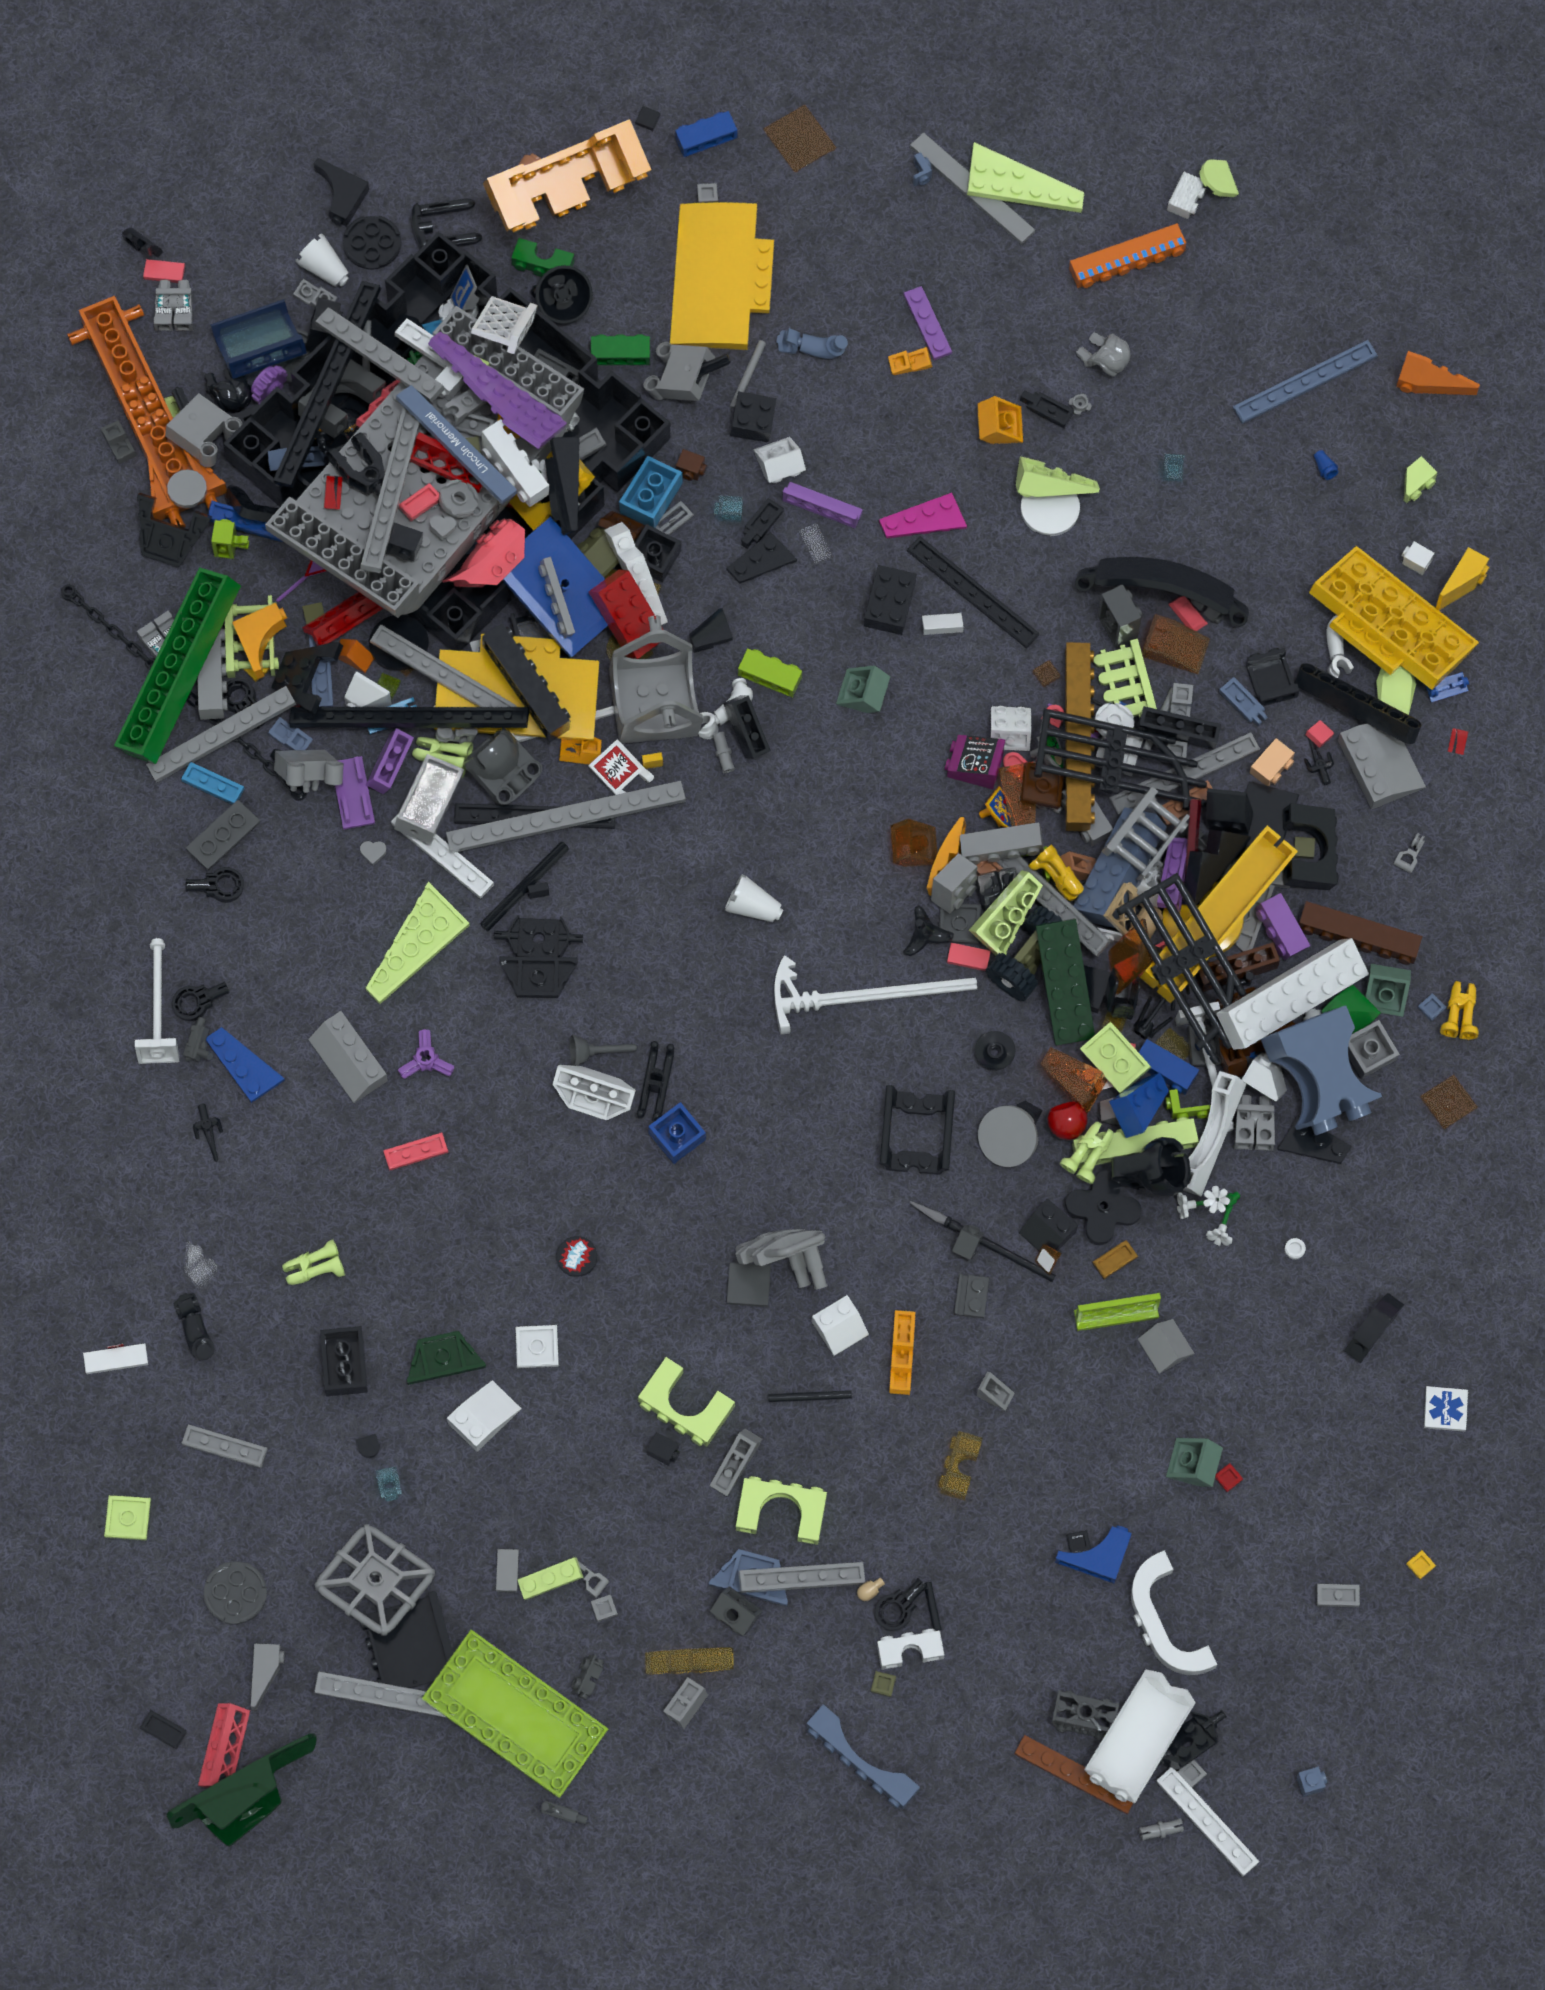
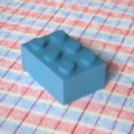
M647 456L619 501L620 513L644 525L648 524L656 528L683 484L682 472Z

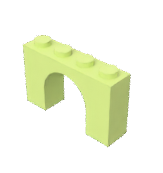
M666 1357L638 1396L639 1406L647 1412L652 1410L658 1414L656 1417L663 1423L667 1424V1422L673 1424L675 1426L674 1429L680 1434L684 1435L687 1433L692 1437L691 1440L695 1444L708 1446L734 1409L735 1401L717 1391L701 1413L695 1416L678 1414L670 1406L668 1398L671 1390L682 1376L683 1368Z
M750 1476L749 1479L744 1478L736 1531L756 1534L760 1511L764 1504L773 1498L783 1497L792 1500L801 1512L798 1542L818 1545L827 1492H823V1489L818 1487H811V1489L802 1488V1485L794 1483L790 1484V1486L782 1485V1482L777 1480L765 1482L761 1481V1478Z

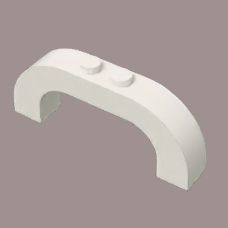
M1164 1550L1147 1559L1135 1575L1131 1589L1135 1623L1138 1627L1141 1626L1144 1631L1142 1637L1146 1646L1150 1645L1157 1659L1170 1670L1184 1675H1199L1216 1669L1217 1666L1209 1646L1193 1652H1184L1175 1648L1171 1644L1150 1599V1587L1152 1584L1173 1572L1172 1565Z

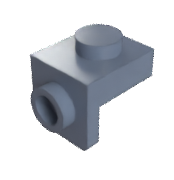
M920 152L914 155V165L919 172L913 176L914 186L919 184L921 186L925 185L932 178L931 163Z

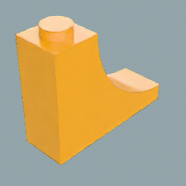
M276 603L232 622L257 679L265 676L262 660L268 642L277 632L287 627L284 621L287 619L283 607L279 609Z

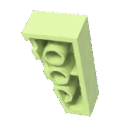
M1021 870L969 931L995 956L998 953L1006 955L1020 925L1023 924L1028 910L1031 909L1043 885L1032 874Z

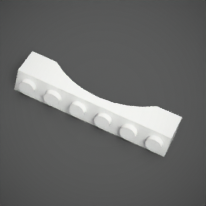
M1221 1071L1218 1073L1212 1088L1208 1121L1198 1145L1189 1157L1190 1181L1183 1191L1198 1196L1203 1194L1246 1087V1083L1237 1076Z

